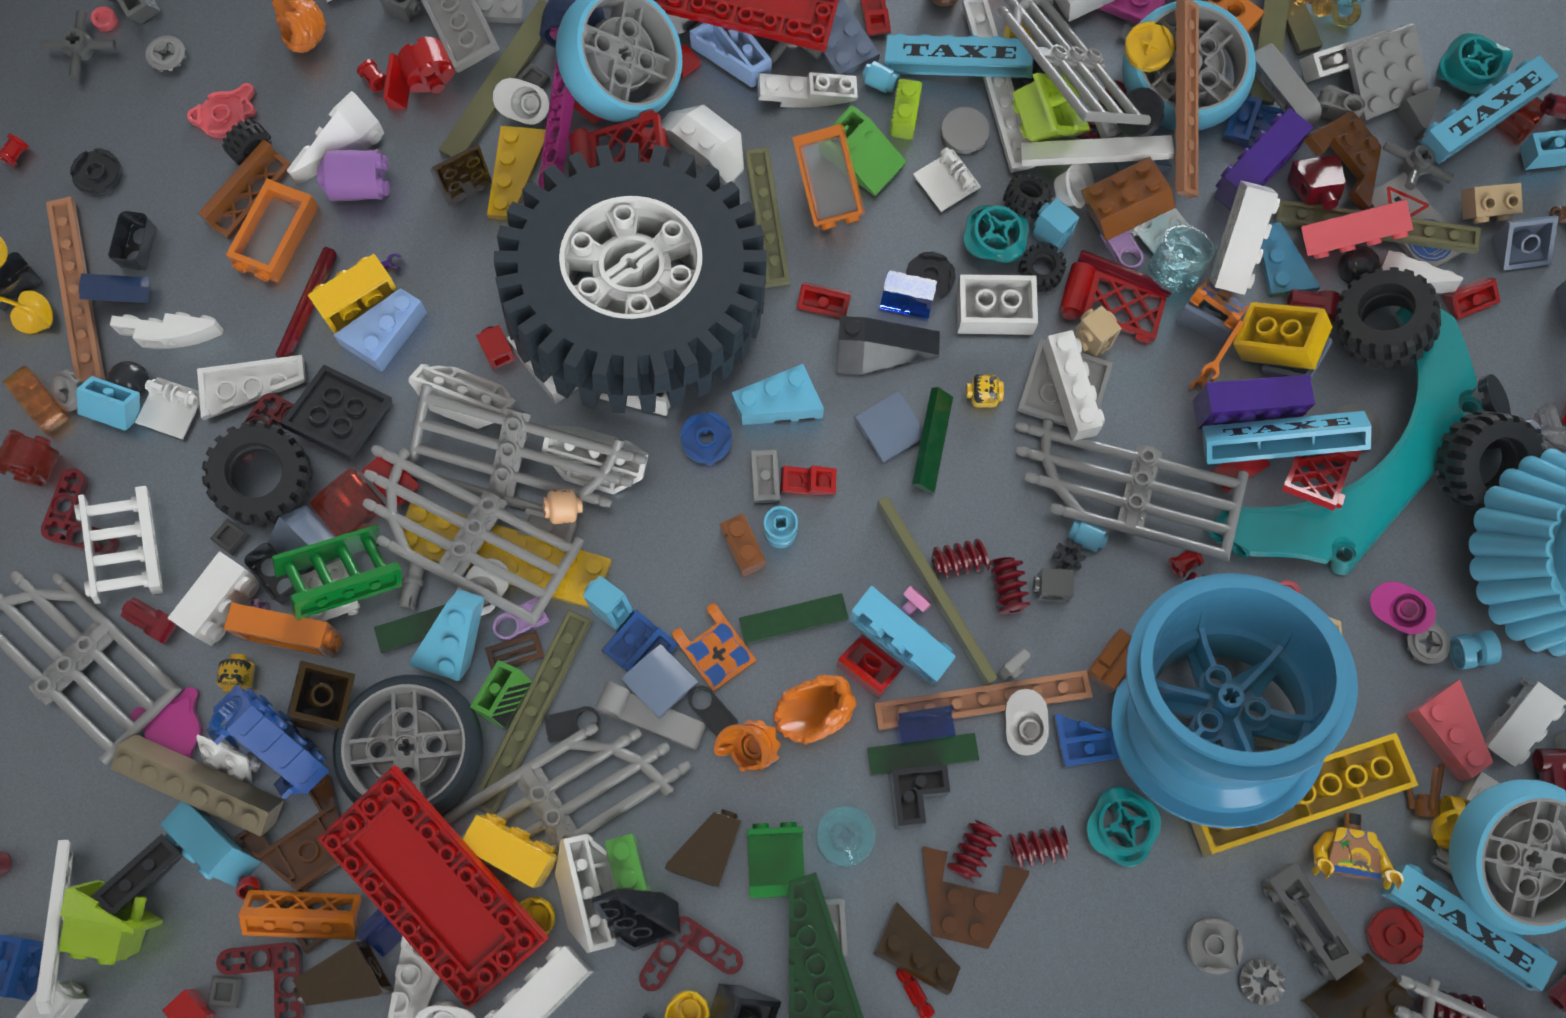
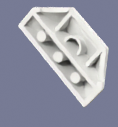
M704 104L669 112L662 119L661 126L665 128L668 142L679 151L695 156V163L704 169L710 164L718 169L722 184L725 185L730 181L734 182L744 172L741 132Z
M421 364L409 377V383L419 396L422 384L426 383L432 385L431 394L500 414H504L506 407L513 408L516 400L510 396L509 392L502 385L456 367H430L427 364ZM429 404L428 406L432 412L476 429L493 423Z
M547 426L612 445L614 438H617L582 427ZM546 437L542 447V452L600 469L608 456ZM628 440L624 441L623 449L633 451L634 453H641L647 456L648 460L649 453ZM618 458L611 472L632 478L634 484L643 479L647 460L645 464H637L634 461ZM553 466L564 481L584 486L593 478ZM604 481L596 490L614 495L627 487L621 486L619 483L614 484Z
M589 834L562 839L560 841L555 876L567 928L587 953L613 947L616 944L615 933L613 930L610 931L608 929L606 919H602L592 905L593 897L616 889L608 854L599 844L593 841Z

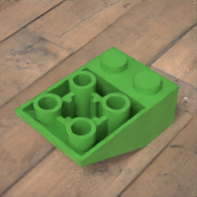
M851 105L832 126L838 124L844 126L857 182L873 196H876L907 161L873 121ZM839 138L819 143V153L847 174Z

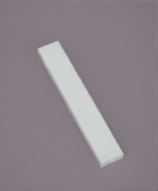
M1172 135L1021 143L1022 167L1142 161L1149 157L1152 160L1174 158Z
M58 840L35 1001L40 1015L51 1014L54 1006L61 953L59 945L64 917L60 916L65 890L70 886L74 856L69 840Z

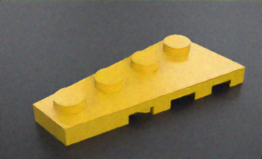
M512 126L500 127L487 211L488 219L508 221L507 210L511 203L521 204L523 200L522 189L531 181L536 163L542 156L546 129Z

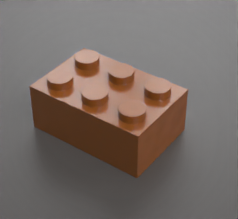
M1151 157L1081 190L1087 212L1106 241L1176 208L1171 186Z

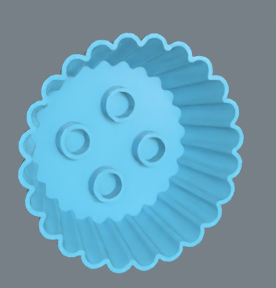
M1548 449L1542 453L1540 458L1536 456L1523 458L1519 463L1518 470L1514 468L1505 470L1500 476V486H1493L1486 491L1484 496L1486 507L1476 512L1473 522L1477 532L1473 533L1469 539V549L1475 556L1470 563V573L1475 580L1479 581L1476 594L1482 603L1489 605L1488 614L1490 619L1495 624H1505V632L1510 639L1514 641L1525 639V644L1530 650L1539 652L1548 649L1552 655L1560 657L1566 655V452Z

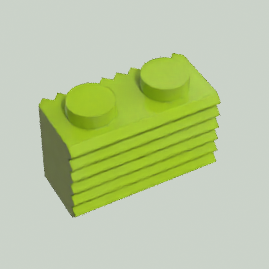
M906 79L898 80L889 132L891 137L913 139L922 88L921 82Z

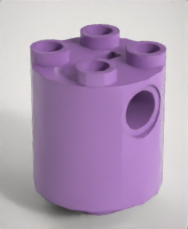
M379 149L366 151L328 150L317 168L319 186L330 201L382 200L384 196H389L390 194L389 182L385 181V171H388V158L386 155L383 156Z

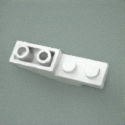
M809 72L807 77L759 73L757 78L758 100L780 102V107L831 106L855 101L858 98L856 76Z
M176 312L175 314L165 313L163 321L156 318L141 320L135 316L124 314L123 317L112 316L110 326L119 335L133 336L132 338L142 348L170 349L199 344L222 335L224 331L213 317L202 315L200 318L191 317L183 312Z

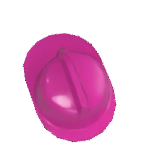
M1390 581L1378 585L1372 592L1370 606L1374 615L1396 629L1407 634H1420L1427 631L1433 625L1436 618L1435 607L1428 597L1415 589L1397 581Z

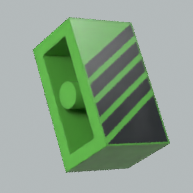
M498 660L470 708L484 720L505 729L532 681L518 668Z

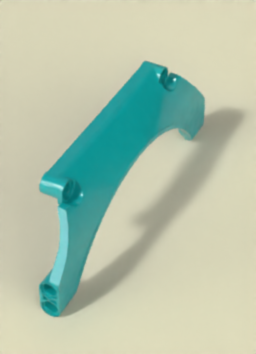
M1401 307L1394 316L1401 327L1411 319L1413 314ZM1440 308L1441 327L1439 337L1434 341V346L1429 352L1423 351V357L1417 361L1414 360L1416 397L1410 421L1391 452L1374 469L1342 489L1341 494L1346 496L1341 509L1335 507L1334 511L1309 501L1279 507L1242 506L1232 552L1242 558H1247L1248 556L1289 557L1323 564L1329 562L1331 570L1338 575L1349 574L1435 474L1437 471L1435 470V462L1438 461L1439 455H1436L1437 448L1442 446L1443 441L1441 439L1443 435L1451 431L1449 427L1455 421L1461 422V417L1467 415L1464 411L1473 414L1483 409L1481 401L1472 396L1478 384L1468 349L1455 317ZM1329 495L1324 496L1332 500V498ZM1222 510L1213 521L1227 524L1229 511ZM1207 530L1213 539L1222 544L1224 535ZM1344 556L1349 561L1342 562L1337 557Z

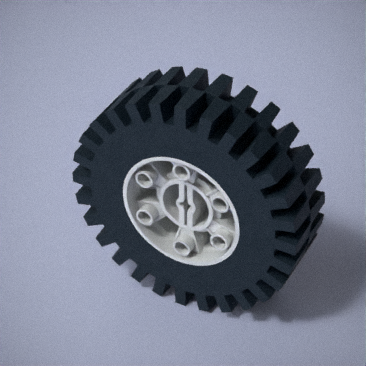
M625 143V162L613 163L609 145L596 147V167L589 169L581 153L577 152L568 156L569 178H566L554 164L543 170L544 189L532 181L522 189L524 206L516 202L511 203L507 210L509 227L500 225L497 234L499 251H494V266L497 276L495 280L510 339L515 341L517 353L522 361L526 363L531 360L534 375L543 383L552 376L556 392L567 399L578 386L584 406L596 409L601 394H608L611 410L614 413H625L627 396H639L642 413L655 412L656 394L666 392L671 408L684 405L686 385L690 384L700 398L710 392L712 373L724 382L732 374L734 358L743 362L749 353L750 338L756 339L758 335L765 297L767 250H764V233L761 225L755 226V210L748 201L740 205V189L732 181L720 188L719 170L710 164L696 176L695 156L682 152L675 167L670 168L668 149L660 145H654L650 163L641 162L638 143ZM680 259L686 266L677 265L671 268V261ZM578 271L593 273L594 278L586 277L579 284L572 285ZM664 297L672 301L666 306L659 308Z

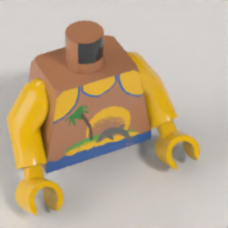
M1344 813V828H1329L1313 846L1315 863L1312 869L1313 875L1317 876L1319 872L1325 874V879L1334 874L1370 881L1379 880L1382 876L1384 878L1382 882L1384 889H1389L1392 882L1396 884L1397 889H1400L1404 881L1402 874L1394 870L1381 842L1377 840L1376 833L1361 831L1362 815Z

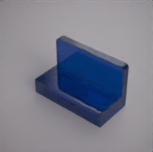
M889 270L883 288L880 309L929 319L937 281Z
M953 705L899 713L896 720L900 743L907 744L955 736L952 717Z
M379 909L354 933L362 942H368L381 956H386L402 940L401 933Z

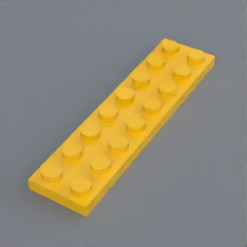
M410 503L405 516L451 541L454 540L461 529L413 503ZM453 512V513H455V514H457V515H459V516H461V517H463V518H465V519H467V517H468V516H466V515ZM495 524L490 531L557 566L566 554L540 539L519 534L518 531ZM402 528L412 551L436 563L440 562L447 550ZM484 541L477 552L478 555L485 559L493 558L501 561L507 566L509 571L542 588L546 587L552 577L551 574L487 541ZM580 550L552 598L590 609L582 595L591 581H596L600 575L605 579L607 578L612 560ZM470 563L466 572H469V570L474 566V564Z

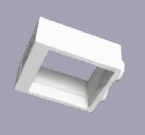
M69 980V982L57 981L53 1012L51 1014H39L35 1003L36 991L16 1018H75L89 998L82 993L84 988L72 980Z

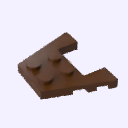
M1352 110L1306 136L1303 141L1316 156L1325 153L1329 145L1357 178L1348 196L1362 211L1371 206L1382 146L1379 144L1378 139L1364 125L1362 119Z
M328 774L308 792L319 813L272 845L265 833L260 837L244 830L234 837L236 842L244 846L253 856L261 860L298 892H301L340 865L317 840L340 817L333 779Z
M923 846L922 858L924 861L932 936L988 949L1027 880L1030 871L1004 865L998 894L943 881L948 852Z

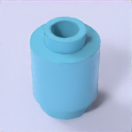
M873 61L872 64L866 65L862 77L865 78L864 84L884 93L887 91L893 93L900 75L895 73L896 70Z
M1074 519L1067 538L1073 540L1072 543L1076 545H1082L1086 549L1097 552L1098 548L1104 549L1109 535L1105 534V527Z

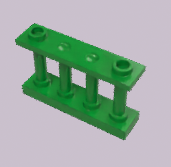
M378 524L272 556L275 576L280 577L287 574L296 594L290 596L292 611L296 620L402 586V574L398 562L386 565L376 547L380 546L376 542L380 536ZM366 550L375 569L360 573L351 554ZM340 558L349 577L333 581L325 562ZM314 566L323 585L307 590L298 571Z

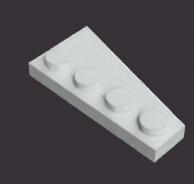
M297 355L197 369L201 418L207 420L258 401L265 394H276L306 383L304 357Z
M402 936L399 964L396 968V980L388 1018H415L420 1010L430 1005L440 981L438 975Z

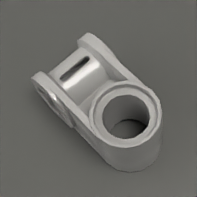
M1326 85L1321 88V97L1319 99L1322 109L1321 118L1334 121L1352 110L1360 118L1366 108V101L1360 95L1347 92L1333 85Z

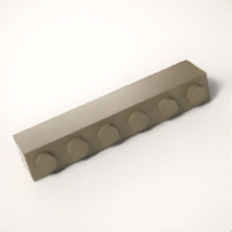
M137 734L117 746L111 770L260 837L276 824L284 802L281 798Z

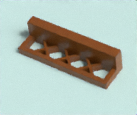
M263 139L198 214L208 226L230 240L241 227L260 192L253 191L252 186L255 182L271 179L280 183L288 174L286 170L292 163L277 154L272 145ZM275 160L283 165L278 172L269 173L268 168ZM249 198V205L246 209L237 210L236 204L241 199ZM233 217V223L227 230L218 225L224 218Z

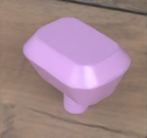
M258 598L251 599L248 603V606L266 610L270 608L268 602L261 601Z

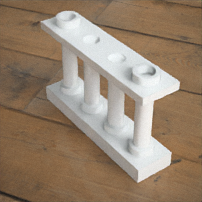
M146 486L135 487L136 496L131 497V500L90 506L84 495H78L79 504L74 506L77 521L81 520L89 577V580L84 581L86 596H91L95 604L101 603L100 592L144 585V588L149 587L152 595L163 593L151 500ZM129 510L139 513V521H135L133 525L92 531L90 516ZM131 535L142 537L143 546H139L137 550L95 556L93 541ZM140 560L146 564V571H143L142 575L98 581L97 566Z

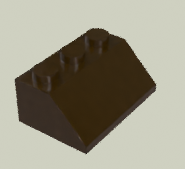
M1369 953L1361 956L1364 962L1338 980H1328L1301 1000L1312 1018H1395L1397 1016L1394 1014L1395 1006L1409 1008L1415 1002L1405 988L1397 983V978Z

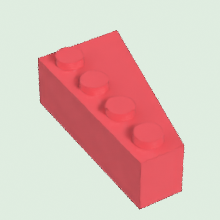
M1407 199L1395 203L1301 226L1307 256L1313 255L1314 259L1330 256L1329 251L1339 249L1340 253L1356 249L1355 244L1365 242L1366 246L1382 243L1381 238L1392 235L1393 240L1409 236L1408 231L1413 230Z

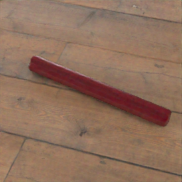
M329 247L322 249L275 353L277 358L293 355L314 308V304L308 297V294L316 286L325 283L337 256L334 249Z

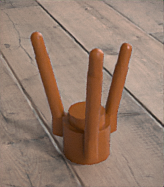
M1443 763L1439 764V768H1433L1430 794H1418V799H1415L1412 788L1406 790L1408 809H1415V816L1431 818L1439 816V799L1445 768Z

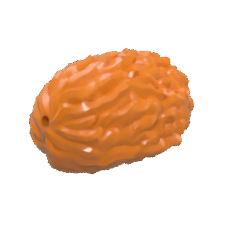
M272 0L271 4L274 6V12L276 13L275 21L278 22V28L281 30L280 37L287 49L296 53L309 52L322 40L326 23L323 13L313 0Z
M820 675L783 692L782 698L778 700L777 707L774 710L773 721L777 724V730L783 733L784 738L788 737L794 742L804 744L824 739L827 735L834 734L850 721L853 710L856 708V699L845 678L838 675Z

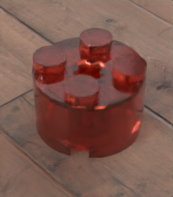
M9 430L0 447V473L5 475L8 471L15 475L13 480L24 484L42 486L44 483L46 485L59 458V451L50 446L51 441L45 437L35 436L31 438L17 430Z

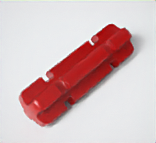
M897 969L896 976L900 982H903V988L913 1006L918 1008L916 1011L920 1018L932 1017L935 1011L931 1004L927 1003V997L917 979H914L912 975L905 971Z

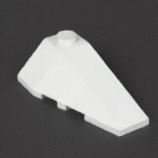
M353 91L329 113L332 117L324 129L322 127L317 129L315 132L317 136L313 144L305 146L286 170L296 185L317 175V168L324 158L326 151H366L372 145L377 144L382 135L385 134L377 118Z

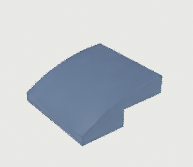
M899 392L890 395L854 416L865 439H869L880 462L888 460L921 440L923 429Z
M661 644L621 678V681L659 719L699 683Z

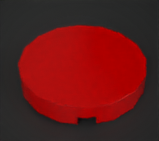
M1387 907L1376 911L1368 920L1365 930L1366 942L1371 952L1380 960L1389 964H1407L1414 961L1422 952L1424 930L1419 920L1411 912L1396 907Z

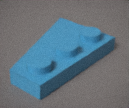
M1269 223L1272 225L1269 237L1263 239L1260 248L1263 249L1261 265L1268 296L1289 295L1291 289L1317 292L1321 288L1282 223Z

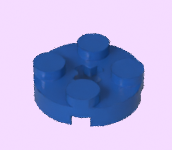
M706 412V414L700 415L695 414L689 417L683 424L681 429V446L684 453L691 460L701 464L713 465L728 454L732 445V433L728 422L722 416L713 412ZM708 432L711 433L712 441L710 443H702L700 435H707Z

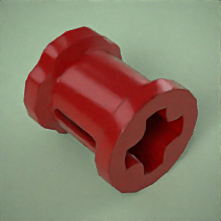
M373 59L365 60L358 66L357 74L367 81L368 87L372 92H380L384 89L386 74L379 71Z
M9 133L7 135V142L0 150V160L12 167H16V161L24 150L27 151L30 147L23 140Z
M1186 549L1177 557L1168 559L1169 567L1181 579L1186 576V572L1196 565L1201 566L1204 564V559L1200 553Z

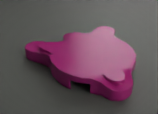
M193 687L184 689L179 697L174 698L143 729L145 738L193 759V753L196 750L194 747L198 743L196 736H202L203 731L201 720L196 712L199 691ZM142 707L133 709L130 715L131 719L135 722L146 710Z

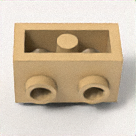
M1521 183L1481 186L1461 190L1463 220L1473 219V224L1490 222L1489 218L1496 217V222L1513 220L1512 215L1523 213Z
M1100 306L1095 311L1089 309L1081 316L1080 319L1082 321L1075 328L1077 330L1075 338H1079L1081 342V353L1098 358L1112 347L1122 328L1118 325L1113 313L1106 311L1103 306Z

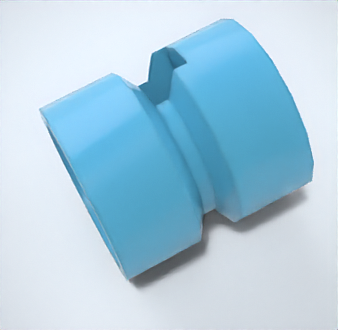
M773 507L764 517L765 540L775 548H785L794 543L798 531L797 515L788 507Z
M1491 630L1474 632L1472 635H1456L1449 639L1451 644L1449 651L1450 660L1458 670L1472 669L1478 665L1482 667L1494 665L1501 661L1502 649L1500 641Z

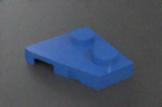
M1055 714L1053 716L1063 767L1119 759L1113 741L1112 730L1102 727L1098 728L1084 721H1076L1064 717L1062 714Z

